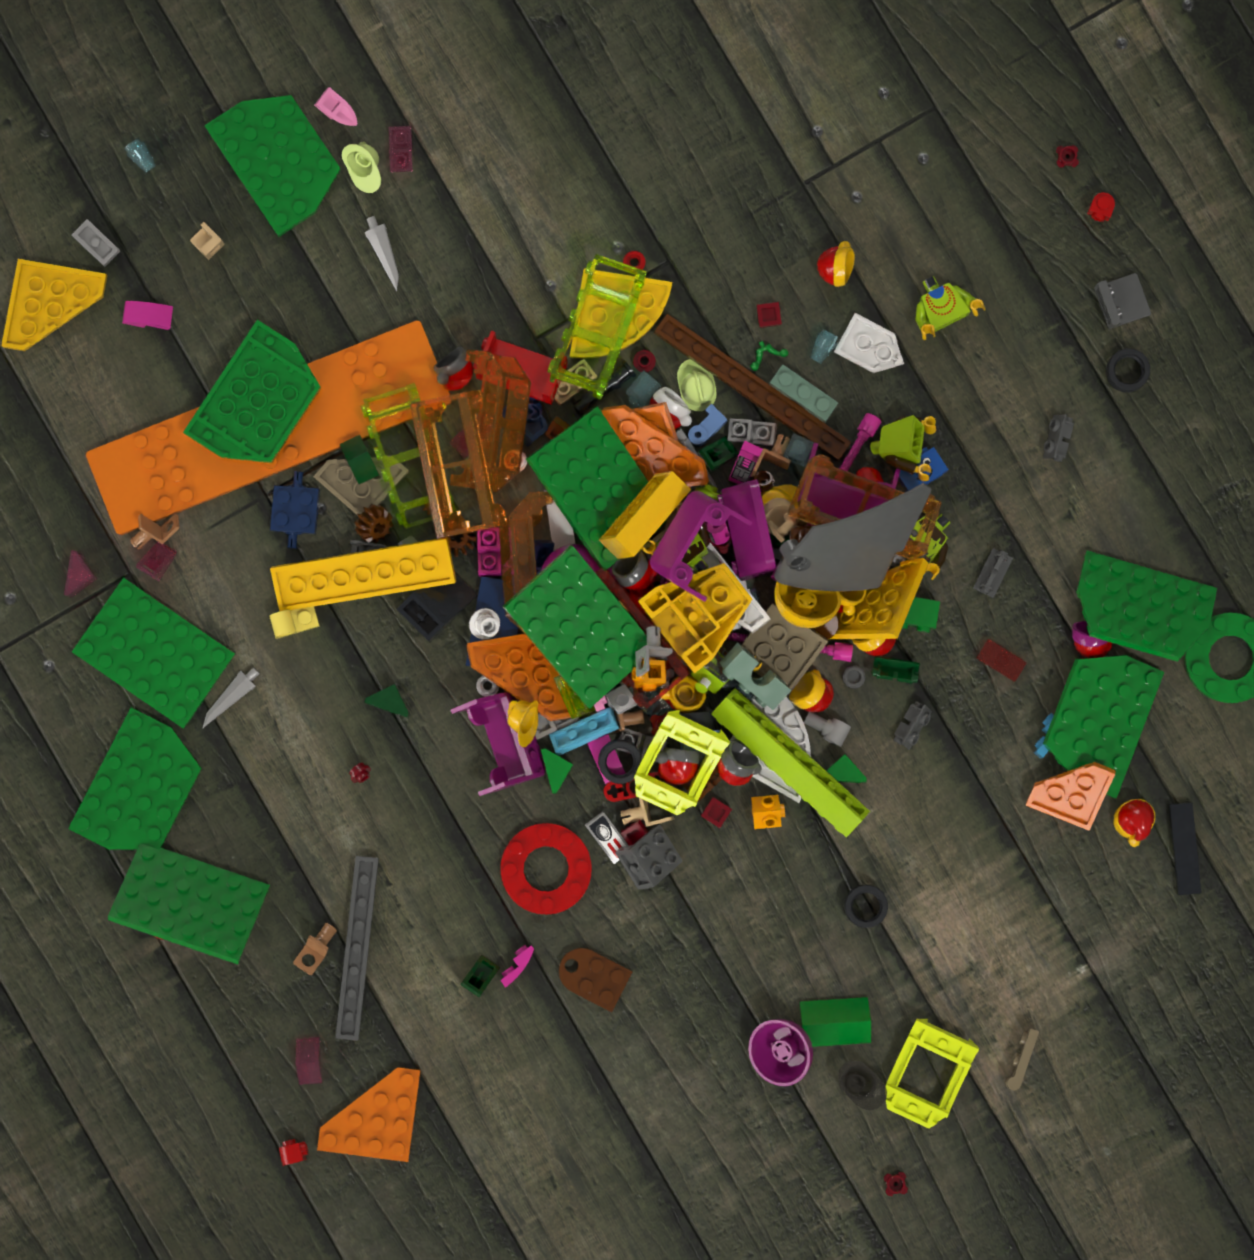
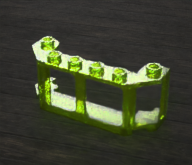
M595 254L594 260H589L586 266L585 273L588 274L587 283L584 290L580 288L576 298V301L579 302L577 309H572L568 320L572 322L569 329L565 328L561 338V341L564 342L562 349H557L554 360H551L547 372L551 374L550 382L554 383L555 379H559L593 392V397L602 399L634 316L647 271ZM598 263L634 274L636 277L630 294L625 295L596 285L593 279ZM589 295L625 306L614 338H609L578 326L579 318ZM573 337H579L610 349L598 380H593L562 368Z
M412 383L384 394L363 399L364 405L360 406L364 418H369L371 424L367 426L370 439L375 438L378 446L374 448L377 460L383 461L384 469H381L384 482L389 481L392 489L388 491L391 503H396L399 510L398 513H395L399 526L404 525L405 529L457 513L416 384ZM408 390L410 396L408 402L378 412H372L370 402ZM408 409L414 410L424 440L423 446L387 457L375 421ZM427 455L430 458L439 486L438 492L402 503L390 467ZM437 500L444 502L447 512L408 524L405 515L407 510Z

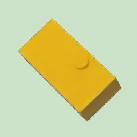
M673 471L655 474L599 541L617 559L634 557L691 489Z

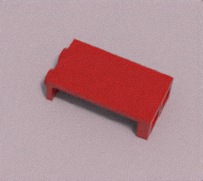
M491 331L489 337H485L482 342L481 350L483 351L481 356L476 357L473 369L475 370L476 379L552 405L568 366L567 357L558 354L557 359L544 356L496 339V333Z

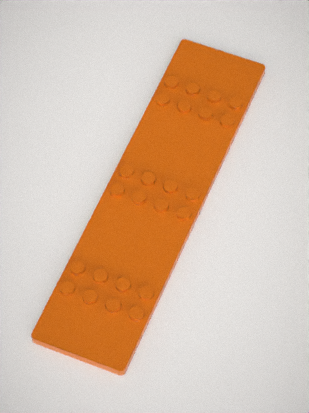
M414 321L307 364L321 389L273 463L221 458L185 435L183 431L199 407L92 449L86 453V458L117 534L124 535L139 529L138 516L140 514L153 522L159 521L341 448V443L360 435L364 439L450 405L452 398L449 391L437 382L438 375L433 368L437 361L421 322Z

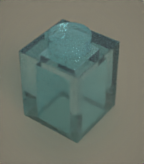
M643 370L626 390V395L629 396L627 400L635 407L639 405L644 407L651 400L653 394L661 388V384Z
M793 433L785 450L784 457L805 467L814 442Z

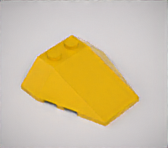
M725 563L693 574L688 586L707 596L705 602L672 582L655 587L638 601L653 624L661 628L660 633L693 673H696L713 660L753 600Z

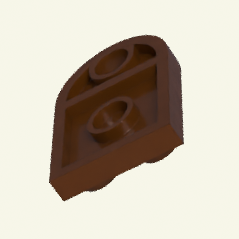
M578 948L568 952L561 960L559 966L560 980L568 990L610 1012L613 1011L632 974V971L586 948ZM569 959H574L578 962V969L573 973L565 969V963Z

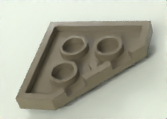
M393 456L373 457L371 459L379 476L359 485L347 460L333 459L328 460L313 477L357 515V513L361 514L363 512V507L369 508L371 504L380 505L409 473V470Z

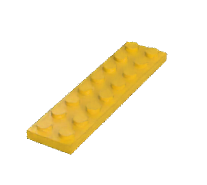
M448 537L272 566L270 568L279 612L456 583Z

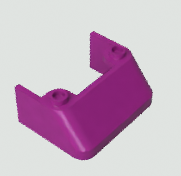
M814 442L804 470L794 509L800 517L821 524L856 515L893 499L900 470L896 468L890 484L877 482L873 485L871 492L827 479L829 475L828 467L824 463L814 460L818 443Z
M758 480L721 489L720 495H717L718 502L752 521L751 526L731 514L727 519L735 554V561H731L733 572L738 574L737 577L740 581L772 575L776 570V564Z
M693 491L686 497L651 556V568L672 583L705 602L707 596L688 586L693 572L689 565L681 561L704 521L713 526H720L727 521L730 514L751 526L752 521L703 492Z
M508 692L475 699L451 709L452 714L467 710L468 718L474 725H484L498 765L497 768L492 769L490 772L492 787L479 791V796L543 776L546 771L536 736H534L527 747H521L518 741V733L507 724L509 703L511 701H520Z

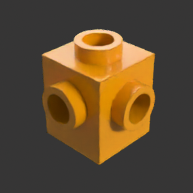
M649 657V671L641 677L636 676V667H633L632 680L634 681L635 688H643V691L649 692L656 691L657 687L665 684V660H655V658ZM644 658L641 661V668L644 665Z
M779 795L751 797L754 829L782 827L781 817H785L784 804H780Z

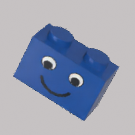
M927 447L923 448L921 462L916 464V466L928 464L931 467V473L922 472L929 475L928 481L920 480L916 472L911 474L900 470L898 481L905 492L921 483L928 485L949 470L934 447L930 450Z

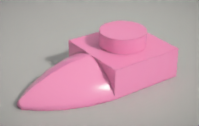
M330 87L324 91L314 104L315 107L330 119L349 126H356L358 124L351 106Z

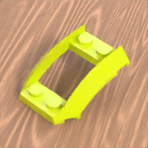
M680 710L667 713L634 775L637 797L675 815H679L685 812L687 808L697 805L698 799L719 762L722 753L730 744L729 739L722 730L717 733L679 715ZM668 736L706 754L687 793L648 775Z
M916 1019L884 1088L887 1109L927 1128H931L938 1121L945 1117L947 1118L959 1089L979 1051V1047L971 1039L967 1041L928 1023V1019ZM917 1045L957 1063L938 1105L898 1087Z

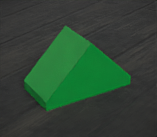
M541 749L553 794H556L571 771L573 764L547 749Z
M845 754L826 770L838 782H867L864 774Z

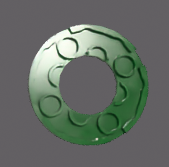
M1239 613L1215 615L1211 617L1208 630L1186 651L1185 667L1187 674L1197 690L1206 697L1217 702L1231 704L1254 698L1253 618ZM1224 636H1235L1243 639L1252 651L1253 661L1251 669L1244 677L1238 680H1227L1219 677L1212 670L1209 663V653L1212 645Z

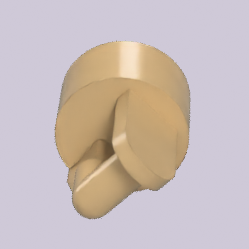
M784 498L772 499L764 505L769 533L782 543L786 540L784 536L789 535L791 529L798 525V515L792 503Z

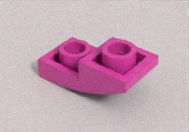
M125 301L122 323L142 328L147 325L169 330L173 306L141 301Z
M477 528L479 577L501 576L500 528Z
M609 734L587 743L599 771V753L602 747L611 741ZM613 750L607 757L608 769L616 775L626 774L616 750ZM601 773V776L605 784L611 782L607 780L605 776Z
M524 945L514 952L517 957L513 960L518 967L515 969L511 966L502 973L504 978L500 981L505 988L522 973L529 963L534 952L532 945L529 948Z

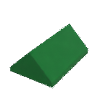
M868 997L799 1001L801 1027L810 1037L813 1047L871 1043V1016Z

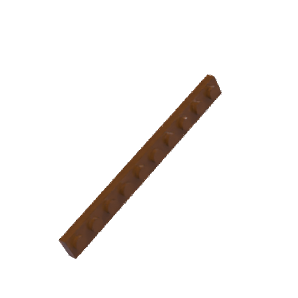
M666 314L654 331V334L808 442L814 444V442L818 443L817 448L837 462L851 444V441L669 314Z

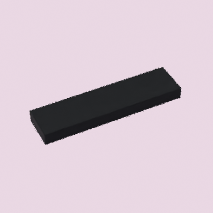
M1193 803L1170 804L1169 813L1177 894H1200L1202 892Z

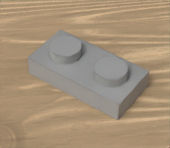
M88 219L72 234L104 267L120 252Z

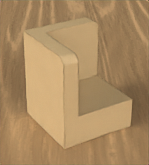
M203 222L200 224L202 229L190 241L209 260L225 244Z

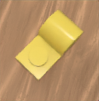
M314 606L284 610L269 616L276 639L320 627Z

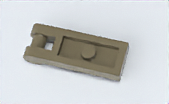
M1028 1028L1027 1032H1022L1019 1044L1022 1047L1020 1052L1014 1055L1012 1076H1008L1005 1080V1086L1008 1089L1015 1091L1020 1088L1039 1031Z

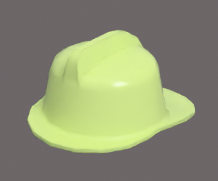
M360 142L358 145L349 144L344 147L342 159L355 186L366 193L377 191L381 185V176L377 167L379 163L377 151L372 146L366 144V142Z
M691 359L684 361L677 372L681 398L691 410L704 411L711 404L713 405L716 399L714 377Z

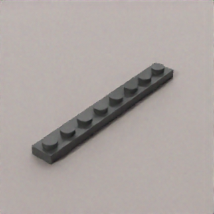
M356 856L336 1029L337 1039L359 1041L379 858Z

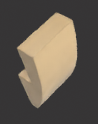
M585 359L578 362L564 374L554 398L560 406L597 378V375Z

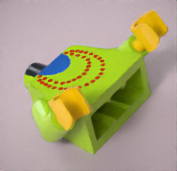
M932 276L922 282L927 294L921 296L920 302L917 304L915 320L921 330L922 339L926 340V334L930 333L934 338L936 331L968 316L971 312L970 309L974 316H978L976 309L982 308L985 311L986 308L982 300L975 299L970 293L957 285L952 286L950 283L939 287L935 277Z

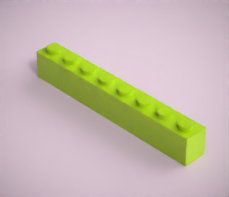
M736 688L711 713L718 723L724 725L737 740H740L750 749L752 754L758 756L771 771H774L783 779L786 785L792 787L804 801L815 808L820 816L826 818L845 837L870 812Z

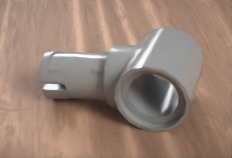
M810 712L804 721V724L822 732L823 739L838 747L843 745L851 729V726L838 719L826 720Z

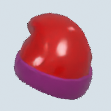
M1087 621L1073 624L1072 637L1074 645L1083 657H1104L1111 650V642L1089 636Z

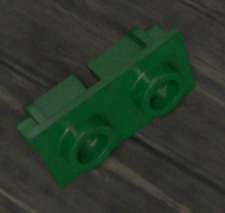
M875 656L872 676H875L876 679L886 680L897 678L899 682H906L912 685L918 682L920 663Z

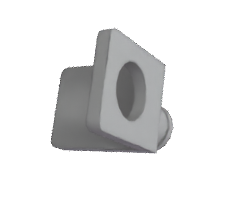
M655 626L646 628L647 645L635 652L637 677H641L649 671V657L664 659L673 653V649L661 646L660 627L655 628ZM642 658H644L643 668H641Z
M625 684L620 687L614 686L605 695L608 707H611L618 714H622L638 704Z

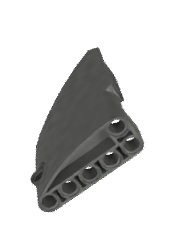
M921 483L915 488L864 512L834 522L812 526L800 542L796 539L784 542L780 547L783 557L780 559L775 570V579L784 585L819 591H858L880 587L896 553L904 550L932 489L925 483Z

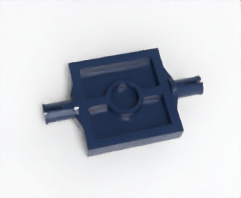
M294 471L293 485H274L270 530L284 532L289 535L287 548L297 549L298 535L316 534L320 489L307 488L302 485L304 472Z

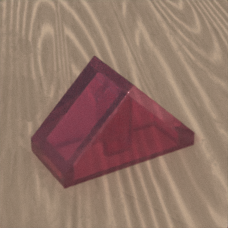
M157 542L137 563L136 568L159 582L174 560L177 552L167 545Z
M71 550L64 591L65 596L72 598L98 579L82 556Z
M319 1037L296 1039V1069L299 1085L322 1083Z

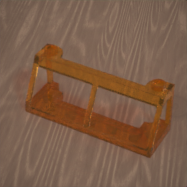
M480 390L466 391L410 403L437 538L507 525L504 508L500 504H494L476 418V413H479L483 406ZM458 400L469 459L443 464L435 423L442 422V413L446 410L445 403ZM471 465L482 525L470 527L469 521L462 517L460 511L453 512L445 469Z
M817 455L808 460L787 515L816 526L841 520L819 511L820 508L814 506L813 502L807 501L814 473L864 490L865 495L857 514L863 512L871 493L891 500L905 492L833 467L834 464L830 462L829 457ZM806 481L801 500L797 501ZM930 494L922 509L926 516L915 541L908 540L904 550L897 552V555L914 560L927 553L942 503L935 500V496ZM931 517L924 543L920 542Z

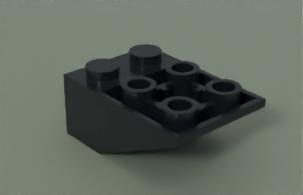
M456 573V583L416 589L397 608V611L429 643L478 596Z

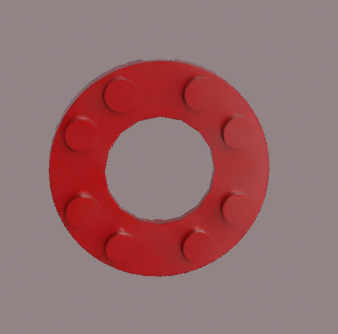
M536 824L523 829L508 843L501 860V878L506 892L517 905L536 914H556L569 909L585 894L591 879L592 865L586 846L571 830L556 824ZM543 846L553 847L561 851L566 857L569 866L565 882L558 889L549 892L533 888L526 880L524 874V862L528 855L535 849Z

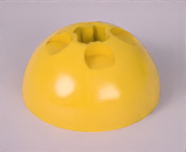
M778 581L775 585L774 598L778 611L785 620L797 627L816 628L822 626L836 615L841 605L839 591L803 589L784 585Z

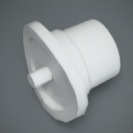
M488 608L475 611L469 620L471 633L482 640L494 637L500 627L498 615Z

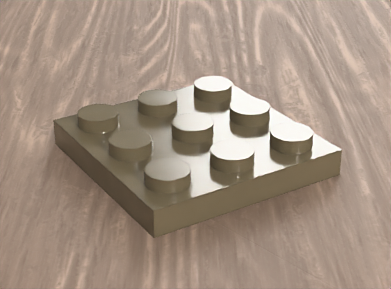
M772 601L765 611L771 620L753 634L750 632L741 645L752 655L756 656V660L759 662L756 667L762 663L761 668L755 671V673L763 677L769 670L773 671L787 683L791 689L790 694L828 643V639L812 628H801L789 623L782 617L776 604Z

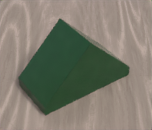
M360 435L340 444L359 485L379 476Z
M727 436L698 451V456L705 461L706 468L710 474L739 455L731 441H728Z
M395 684L367 697L364 701L365 704L409 719L410 713Z
M481 955L460 985L480 998L500 967Z

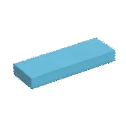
M608 707L549 734L555 753L560 756L620 728L613 709Z

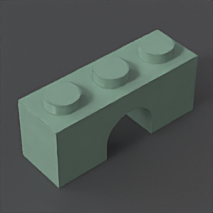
M785 365L780 367L769 384L789 399L801 405L823 423L827 422L838 405L837 401Z
M738 642L719 662L724 669L722 673L731 681L735 678L740 683L738 686L746 694L753 693L756 696L754 699L763 708L768 706L774 710L791 691L787 683L771 670L761 678H752V671L759 662L754 655Z

